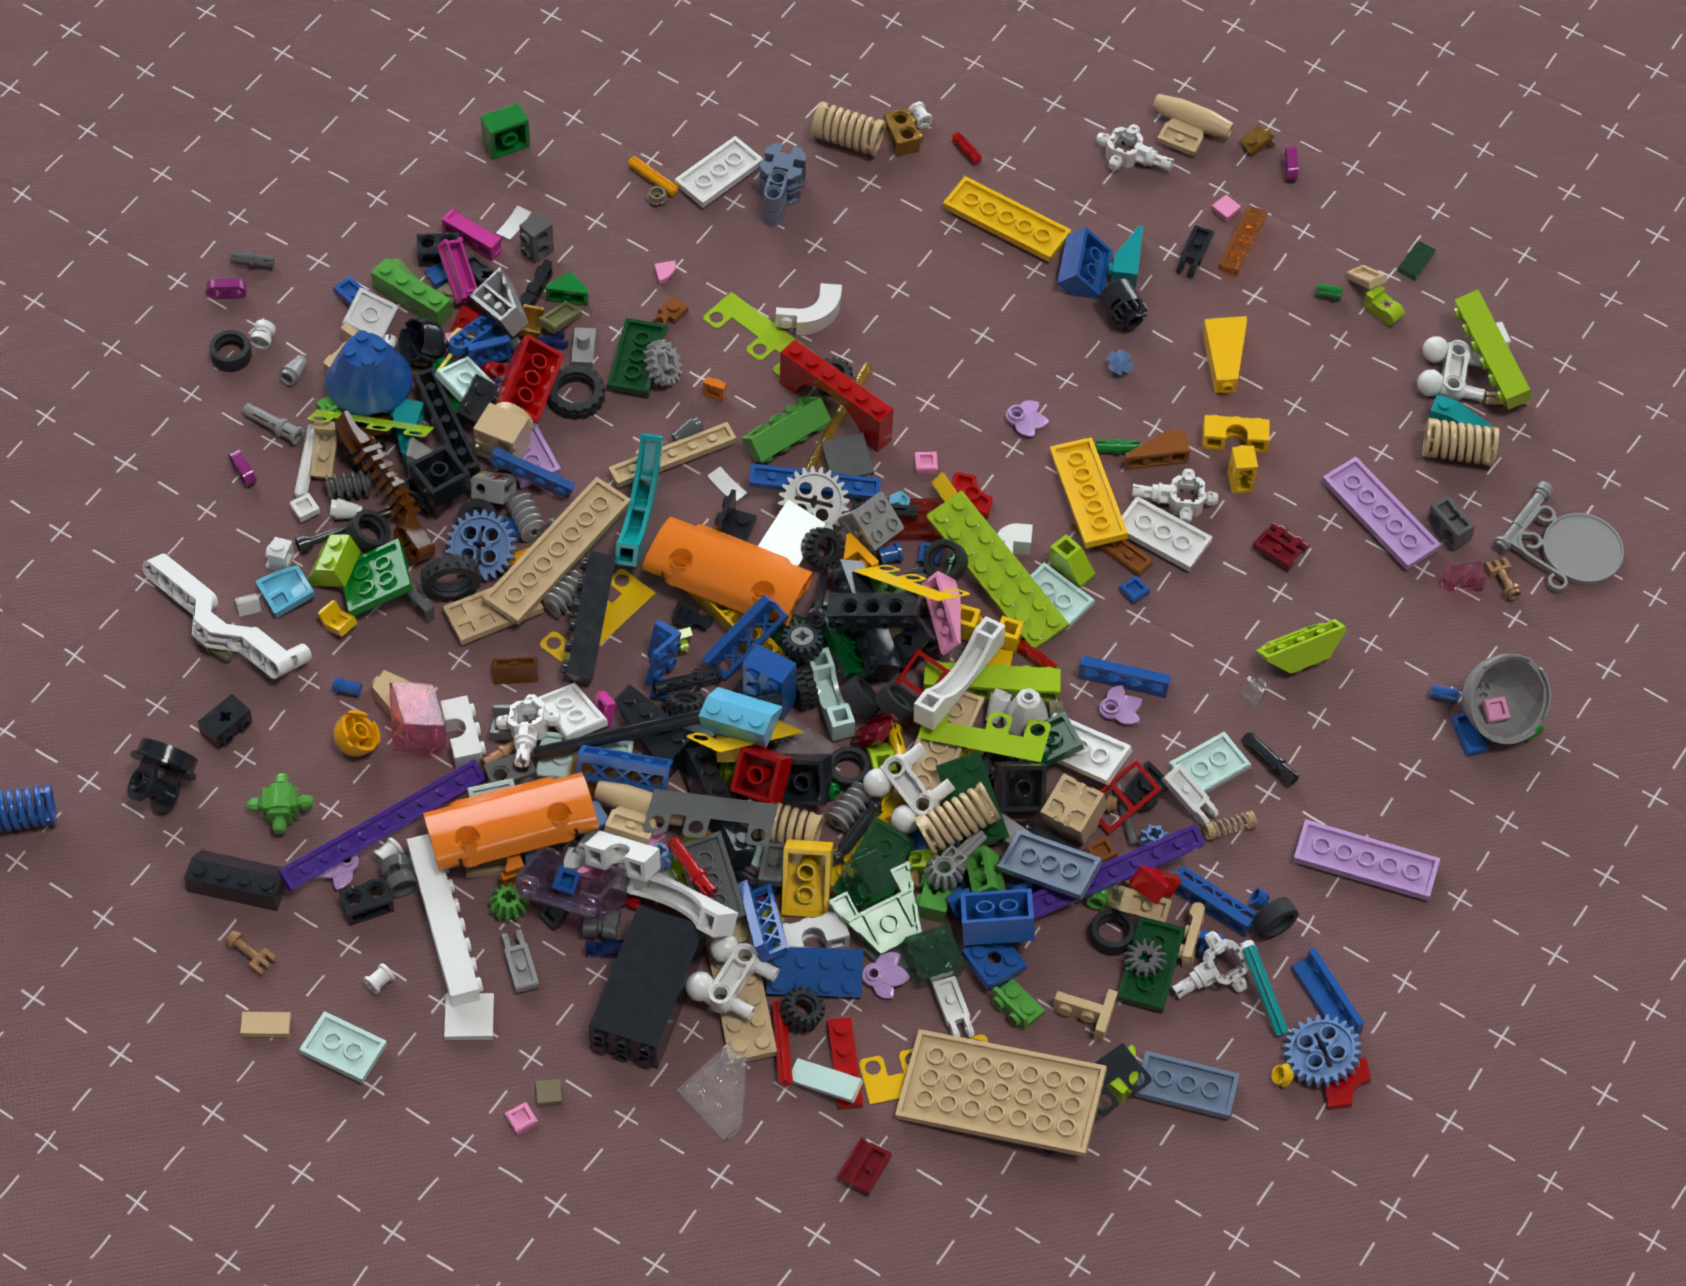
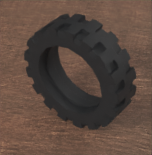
M578 364L570 367V365L565 366V369L562 370L559 369L548 396L550 408H553L557 415L560 414L565 419L577 420V418H582L583 420L587 419L590 415H595L596 411L602 408V402L604 403L605 386L602 377H599L598 372L592 371L590 367H581ZM571 382L588 384L594 390L592 397L580 403L565 401L558 395V392L564 385Z
M453 554V556L444 555L442 558L437 557L432 560L433 562L426 563L425 568L421 569L420 578L423 593L429 599L433 598L434 601L443 600V602H449V600H453L455 602L461 598L468 597L470 594H475L477 589L481 587L482 579L479 564L476 563L475 559H469V556L466 555L459 556V554ZM449 574L466 575L463 579L452 583L436 581L438 578Z

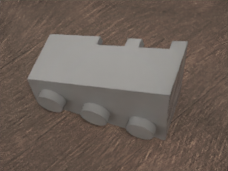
M501 267L469 295L485 315L491 317L497 325L512 337L529 323L514 285Z

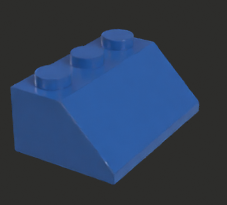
M1087 227L1068 234L1057 284L1070 295L1099 300L1100 293L1106 287L1109 263L1111 262L1113 250Z

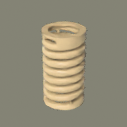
M822 101L812 121L811 137H816L820 140L825 139L827 142L832 141L833 144H840L842 147L847 146L848 149L854 148L855 151L862 150L864 154L870 152L875 157L884 139L886 121L877 119L874 122V118L871 116L867 118L865 114H862L859 117L858 112L852 114L851 110L845 111L843 107L837 109L836 105H832L829 109L828 103Z
M1428 418L1423 439L1422 456L1437 458L1442 441L1440 458H1447L1450 443L1449 460L1453 461L1455 459L1458 445L1457 461L1461 462L1464 458L1467 443L1465 462H1471L1475 445L1473 462L1475 464L1480 463L1482 452V465L1493 466L1498 449L1499 428H1489L1488 426L1481 428L1480 425L1473 427L1469 423L1466 425L1462 422L1456 424L1454 421L1448 424L1446 420L1440 422L1438 419ZM1431 441H1433L1432 451H1429Z
M980 782L976 785L975 790L969 788L967 795L960 793L959 799L953 797L951 803L948 801L944 802V809L938 805L935 808L936 813L933 810H929L927 813L928 817L922 814L915 818V821L933 854L937 855L938 850L947 849L946 842L950 846L955 845V839L962 841L963 835L965 837L971 836V830L977 833L979 826L986 828L987 823L993 824L1000 820L1001 817L983 784Z
M749 797L748 800H747V801H754V802H762V801H759V800H756V799H753V798H750V797ZM776 803L778 804L770 842L786 843L787 839L820 840L824 825V815H816L814 812H810L808 815L807 810H802L800 813V809L797 807L793 808L791 812L790 805H785L783 808L782 803ZM756 829L751 833V836L754 839L761 838L763 841L766 837V832L762 829Z

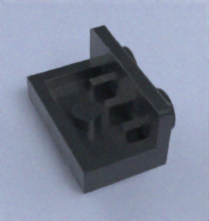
M474 374L455 413L471 421V424L475 426L488 404H494L499 395L497 393L499 386L478 374Z
M1149 760L1144 762L1142 766L1162 790L1137 811L1138 813L1146 809L1149 811L1153 809L1158 803V796L1168 790V787L1161 781L1164 775ZM1138 770L1121 792L1135 806L1155 788L1143 773Z

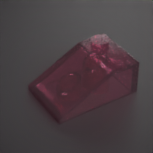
M389 683L392 750L434 753L447 748L446 726L433 685Z

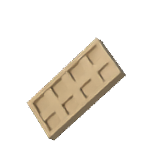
M491 588L443 606V612L461 645L516 624L484 602L483 597ZM541 602L524 620L544 613Z

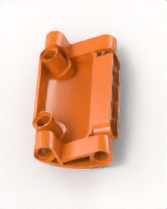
M672 516L666 520L659 530L642 566V569L660 577L664 575L665 582L671 586L681 588L744 614L765 594L773 598L789 616L782 624L786 627L791 621L796 603L808 590L814 575L809 570L791 564L790 560L784 556L702 524L695 526ZM775 609L769 614V620L776 622L781 617Z
M582 772L556 779L546 777L454 801L448 807L423 813L439 871L460 866L458 859H462L464 867H474L500 858L558 843H566L575 838L574 829H577L578 835L599 830L595 809Z

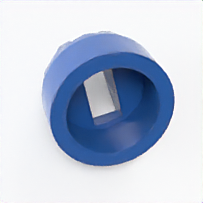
M1258 887L1251 894L1249 903L1257 908H1262L1269 903V894Z

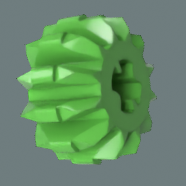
M511 881L507 887L500 884L499 890L493 889L492 896L489 898L491 913L496 914L498 920L505 917L507 923H509L510 918H514L518 922L519 915L525 916L526 908L529 907L528 893L526 890L522 891L520 884L513 887Z

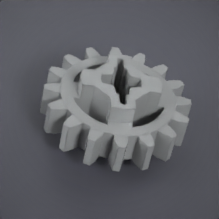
M665 339L651 342V344L646 346L648 350L644 351V354L647 356L644 362L648 363L646 370L651 373L649 377H654L655 383H660L662 387L675 384V381L680 380L678 375L682 374V371L679 369L682 363L678 361L680 355H677L676 347L671 348V342L666 343Z

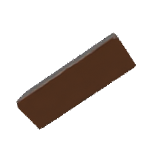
M538 658L493 659V683L538 682Z

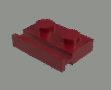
M893 713L866 720L865 723L867 725L857 729L851 745L855 748L863 749L882 744L893 728L891 724L897 722L898 718Z
M861 1137L840 1171L837 1180L843 1181L849 1187L869 1196L891 1160L892 1153L872 1142L868 1143Z

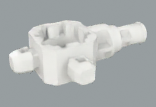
M1130 125L1128 129L1124 127L1115 128L1111 136L1106 133H1099L1096 138V142L1099 145L1106 146L1105 157L1109 161V168L1116 171L1121 166L1130 168L1136 162L1143 164L1145 167L1147 165L1151 167L1156 165L1167 171H1170L1173 166L1174 159L1158 155V151L1153 150V147L1143 145V137L1139 133L1140 127L1137 125ZM1123 142L1125 146H1134V150L1123 152V149L1118 147L1115 149L1114 147Z
M1187 468L1184 469L1182 476L1178 475L1173 478L1170 485L1160 482L1159 485L1153 484L1152 487L1133 484L1132 498L1138 496L1140 498H1150L1151 501L1157 502V504L1166 503L1174 515H1179V519L1188 524L1191 522L1192 516L1196 517L1202 513L1204 503L1206 505H1216L1218 502V493L1212 491L1205 492V482L1200 477H1195L1193 469ZM1180 490L1186 493L1194 491V494H1197L1198 500L1195 499V502L1187 499L1180 501L1176 493H1179Z
M528 694L524 701H516L512 704L509 716L503 715L496 718L498 729L510 728L515 749L517 750L514 763L522 768L523 762L524 767L529 765L530 752L535 748L537 740L547 736L548 725L555 726L561 724L560 713H547L545 704L535 694ZM525 718H529V720L536 719L532 720L530 724L528 722H521L525 721Z
M1214 931L1206 934L1205 940L1210 948L1204 952V962L1194 967V971L1189 973V977L1172 986L1177 997L1181 999L1194 989L1207 988L1216 981L1226 985L1230 983L1237 992L1245 990L1247 983L1242 975L1248 972L1249 966L1243 954V949L1250 945H1255L1254 942L1246 940L1239 947L1233 940H1222ZM1232 948L1239 964L1236 965L1237 968L1230 970L1226 975H1220L1213 959L1216 958L1217 954L1224 952L1225 949Z

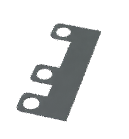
M654 789L644 829L648 832H666L671 814L686 816L683 835L694 838L706 836L710 819L747 823L749 826L745 842L749 845L766 846L770 841L778 804ZM652 817H663L664 825L658 829L652 828L650 826ZM693 821H700L703 824V830L700 833L693 834L688 829L689 824ZM756 829H762L766 832V837L761 842H755L751 838V833Z

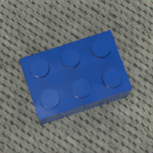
M756 644L742 663L743 695L756 697L779 692L781 697V705L779 706L783 707L779 719L783 720L797 701L796 663Z
M1031 888L960 893L964 945L1035 941Z

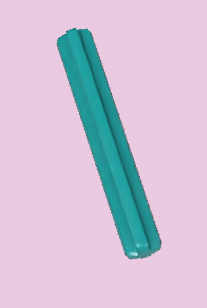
M1255 945L1245 947L1243 954L1276 1036L1288 1033V1027Z

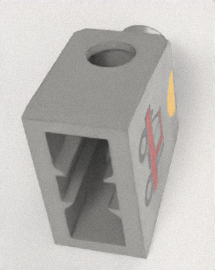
M481 471L470 477L471 498L473 499L480 498L488 502L504 504L510 498L516 496L517 477L513 474Z

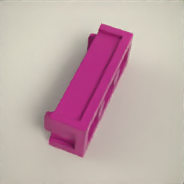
M451 209L442 218L443 233L459 232V237L463 238L462 244L487 259L493 261L503 251V248H501V236H496L460 215L459 211L455 212L454 209Z
M462 237L450 241L444 239L437 245L456 305L474 302L469 295L477 289L462 244Z

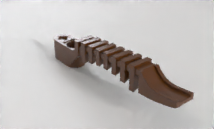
M348 410L343 411L334 423L351 455L360 452L353 459L354 462L357 464L368 460L362 469L364 472L371 469L375 470L369 475L372 480L380 478V481L376 484L379 489L382 487L386 488L381 494L384 498L392 497L386 504L388 507L396 505L389 512L392 517L397 516L399 519L398 526L393 531L394 539L399 538L403 545L405 556L411 563H418L433 557L435 546L416 519V515L421 509L418 506L413 508L416 500L414 497H410V490L403 486L405 482L403 479L398 478L399 473L397 470H393V463L386 459L388 457L386 452L381 451V444L376 443L373 436L364 433L356 425Z

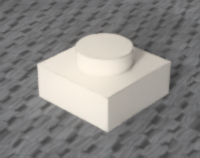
M309 493L289 502L290 508L300 523L320 514L318 505Z

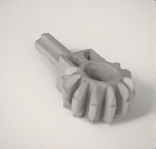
M979 830L977 833H973L959 848L951 845L945 852L942 851L941 856L933 854L932 860H927V868L924 869L928 885L934 884L935 890L943 887L945 892L949 886L955 890L957 883L962 882V875L968 868V857L987 839L984 832ZM941 870H947V871H949V872H947V873H941L940 871H941Z

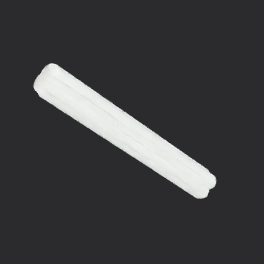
M309 424L307 427L294 491L296 498L308 494L315 441L313 424Z

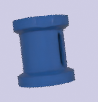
M895 542L890 547H879L876 549L880 565H886V563L896 560L899 562L903 561V552L898 542Z

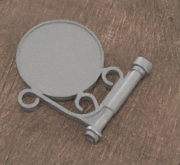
M1545 481L1538 483L1534 489V495L1512 522L1503 537L1498 536L1494 540V548L1498 552L1504 553L1511 548L1529 562L1549 573L1547 587L1554 593L1563 592L1568 582L1590 586L1608 581L1618 572L1624 557L1622 540L1616 530L1606 521L1584 513H1571L1557 518L1556 512L1552 507L1548 505L1541 506L1544 500H1548L1554 493L1553 487ZM1541 512H1546L1550 515L1551 518L1545 519L1541 517L1539 514ZM1536 517V521L1539 524L1548 526L1543 539L1535 532H1525ZM1522 539H1533L1537 542V545L1527 544L1526 548H1524ZM1542 548V554L1546 563L1529 552H1536ZM1553 578L1559 579L1563 585H1554L1552 583Z

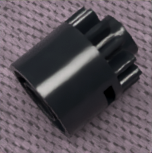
M1128 279L1116 280L1106 286L1100 293V303L1119 330L1124 328L1127 331L1128 329L1136 328L1143 322V317L1147 316L1148 308Z

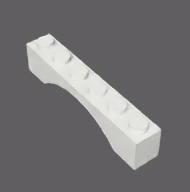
M985 616L973 631L965 650L951 671L938 684L925 689L914 703V722L934 731L1005 643L1004 624Z
M619 863L614 886L629 894L648 898L678 910L690 918L698 930L712 937L733 935L738 912L658 871L647 882L626 877L625 863Z

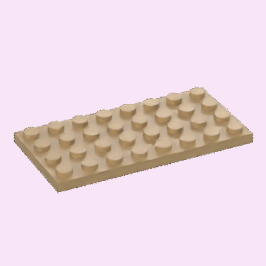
M919 1029L895 1117L899 1120L1086 1157L1107 1066Z

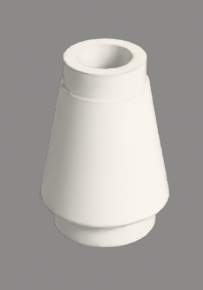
M340 498L337 500L332 499L329 517H335V520L352 519L358 511L362 510V506Z
M995 689L990 694L985 720L988 721L989 714L992 712L1004 713L1007 706L1011 703L1012 695L1001 689ZM1001 716L995 717L992 723L998 724Z

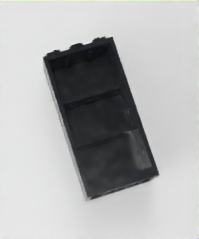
M638 905L588 1026L590 1048L600 1052V1054L607 1053L613 1055L621 1061L629 1060L638 1063L642 1067L647 1066L658 1069L688 995L685 990L687 978L692 973L697 972L706 950V933L698 930L691 921Z

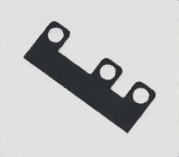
M1121 1043L1095 1062V1064L1107 1066L1101 1095H1107L1112 1100V1104L1108 1109H1100L1098 1107L1097 1114L1105 1116L1118 1107V1099L1107 1087L1108 1084L1118 1077L1123 1080L1132 1092H1139L1152 1081L1149 1073L1124 1043ZM1134 1071L1141 1072L1145 1077L1143 1084L1139 1086L1132 1085L1129 1081L1130 1074ZM1042 1149L1046 1154H1052L1055 1152L1052 1150Z

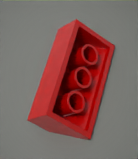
M527 334L516 346L494 405L499 402L515 404L526 411L532 418L533 423L537 424L565 354Z

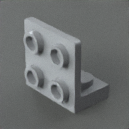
M882 491L878 492L857 509L846 512L838 517L847 533H851L869 552L875 551L904 529L903 524Z

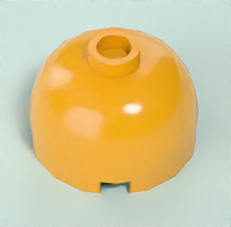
M350 710L339 718L333 730L336 746L344 754L351 757H361L368 754L380 742V731L375 721L371 723L366 718L368 714L363 711Z

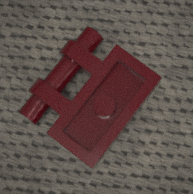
M1273 522L1269 529L1274 533L1265 529L1255 540L1252 548L1289 571L1301 558L1302 552L1298 549L1306 553L1310 545L1304 542V538L1301 536H1295L1290 533L1287 527L1279 526Z

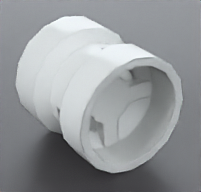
M258 320L254 325L255 332L251 334L249 341L255 348L265 350L271 345V337L274 336L276 327L270 321Z

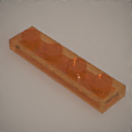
M1248 205L1219 262V270L1238 276L1267 218V211Z

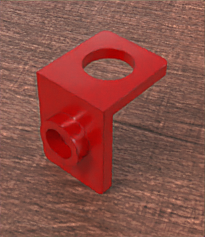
M462 305L450 331H455L457 327L463 329L479 316L487 315L475 307Z

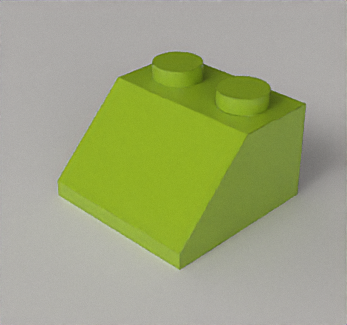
M350 535L329 536L322 546L307 579L310 586H346L361 552Z

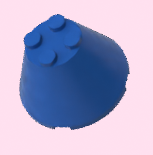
M365 330L356 332L354 336L346 341L326 373V388L332 402L343 411L348 410L350 414L358 416H371L373 413L383 411L385 414L394 410L406 400L413 384L412 370L405 357L383 338L374 333H368Z

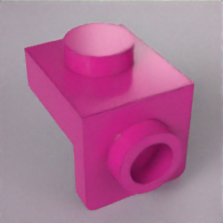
M606 691L597 692L594 705L605 716L608 726H611L616 703Z

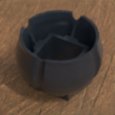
M423 317L412 318L405 322L406 328H401L399 333L398 350L410 364L420 367L430 366L443 356L448 348L449 341L437 322Z

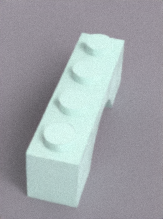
M824 648L818 658L815 656L814 661L811 662L810 659H807L806 665L809 666L814 675V681H816V688L818 689L819 705L832 741L854 736L855 720L849 704L844 702L840 693L835 665L829 648Z

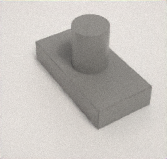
M575 327L571 359L572 367L578 364L581 367L588 366L593 368L596 328Z

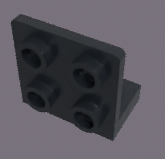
M731 489L729 496L725 495L723 499L722 512L717 513L715 519L716 530L748 542L757 521V515L736 510V490Z

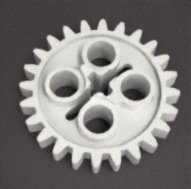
M811 466L810 472H807L803 467L802 475L795 471V479L787 478L790 485H782L786 492L779 493V496L784 498L783 501L778 502L779 505L784 506L787 500L792 501L796 505L803 504L807 512L815 517L819 509H824L828 512L827 520L823 521L825 522L824 527L833 530V524L838 527L841 526L838 522V517L842 515V511H849L844 506V503L850 502V500L843 498V495L847 494L848 490H841L845 483L837 484L838 475L831 478V470L824 474L823 467H820L819 471L815 472L814 466ZM802 483H809L812 491L810 494L804 495L800 492L799 486ZM825 487L833 491V497L829 500H825L821 496V490ZM800 496L812 499L813 496H816L817 501L830 503L833 507L816 505L812 508L811 503L795 500L794 497Z

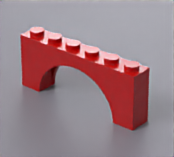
M795 339L780 352V384L794 394H797L806 385H810L831 395L848 411L858 426L860 433L863 432L866 444L877 453L892 440L894 409Z

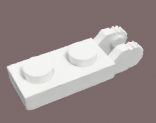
M1180 764L1176 765L1161 779L1190 814H1193L1194 819L1200 825L1204 826V823L1209 822V819L1200 809L1201 806L1213 818L1219 814L1214 804L1209 800V796Z
M952 976L932 982L933 991L946 1025L949 1026L951 1035L960 1037L956 1024L963 1022L968 1038L974 1037L970 1014L956 977Z

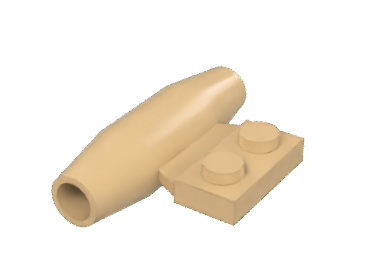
M1158 94L1152 106L1153 110L1170 119L1163 126L1157 137V142L1195 157L1203 142V134L1228 139L1233 130L1234 123L1213 110L1182 98Z
M600 780L596 787L594 798L614 808L605 824L604 832L649 845L654 832L646 831L644 823L653 792L628 784ZM671 814L669 825L683 826L686 816ZM661 816L652 817L650 826L656 829L657 823L664 824V818Z

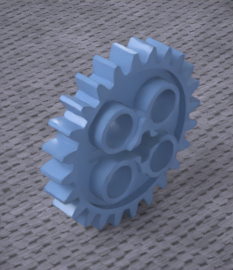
M483 509L481 515H479L477 510H474L473 517L465 513L466 520L458 517L457 519L460 524L458 526L451 525L455 530L454 533L447 532L451 540L445 541V544L451 546V548L445 550V552L452 554V556L453 554L463 556L468 551H473V559L476 560V563H478L481 554V565H479L481 577L483 576L486 582H489V575L497 579L498 571L505 574L504 566L511 568L508 560L516 559L511 554V551L518 550V548L512 546L513 543L517 542V539L510 537L515 531L508 529L510 523L508 521L502 523L504 517L500 515L496 518V513L493 511L489 516L485 509ZM484 526L485 530L482 536L481 528ZM471 529H476V536L468 539L467 532ZM492 531H498L497 539L490 541L489 534ZM483 542L486 544V546L481 547L480 551V549L477 548V545H481V543ZM494 552L496 554L495 560L492 563H487V555Z
M1318 1014L1316 1015V1021H1312L1311 1018L1307 1017L1306 1025L1299 1021V1030L1291 1028L1293 1036H1286L1287 1043L1284 1044V1050L1286 1051L1284 1058L1287 1060L1286 1064L1291 1066L1294 1076L1298 1075L1299 1082L1306 1079L1307 1086L1316 1082L1317 1088H1320L1321 1083H1325L1326 1087L1329 1088L1330 1082L1333 1081L1338 1086V1079L1342 1078L1348 1081L1347 1073L1355 1074L1353 1067L1360 1066L1358 1059L1362 1058V1052L1360 1051L1362 1050V1045L1359 1042V1034H1355L1353 1026L1348 1028L1346 1020L1339 1024L1338 1016L1331 1021L1329 1014L1325 1016L1324 1020H1321ZM1314 1035H1318L1323 1050L1325 1053H1327L1328 1061L1332 1066L1331 1068H1328L1323 1053L1319 1049L1318 1042ZM1329 1035L1334 1036V1037L1331 1038V1039H1326V1038H1325L1326 1036H1329ZM1305 1044L1312 1045L1308 1048L1303 1047ZM1336 1055H1343L1341 1058H1334ZM1313 1064H1321L1319 1067H1312Z

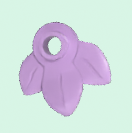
M1024 401L1020 405L1011 406L1006 412V420L1010 424L1015 425L1018 433L1027 437H1034L1035 430L1042 429L1049 422L1045 416L1037 412L1039 408V402Z
M1116 686L1108 691L1107 698L1100 703L1099 712L1104 718L1116 719L1121 724L1132 725L1140 720L1136 712L1142 704V699L1125 695L1123 686Z
M354 854L345 859L351 860L349 863L342 861L315 877L323 879L333 878L335 889H343L352 882L353 872L359 866V858Z
M884 953L879 956L875 963H870L863 969L862 977L864 982L874 987L876 994L881 998L893 999L894 987L900 986L910 979L908 973L898 966L900 961L899 953ZM874 970L877 971V972H878V976H877V977H875V978L870 977V973H871L872 971H874Z

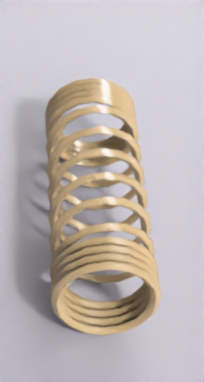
M1250 810L1244 814L1241 813L1239 816H1229L1228 820L1223 818L1222 821L1217 820L1216 823L1213 821L1204 823L1205 836L1209 841L1216 839L1217 835L1221 838V833L1217 826L1218 821L1221 823L1224 836H1227L1223 820L1227 821L1229 833L1232 835L1233 831L1229 818H1232L1234 829L1238 833L1239 830L1235 816L1239 818L1240 828L1244 831L1241 815H1244V821L1249 830L1256 828L1257 820L1255 814Z

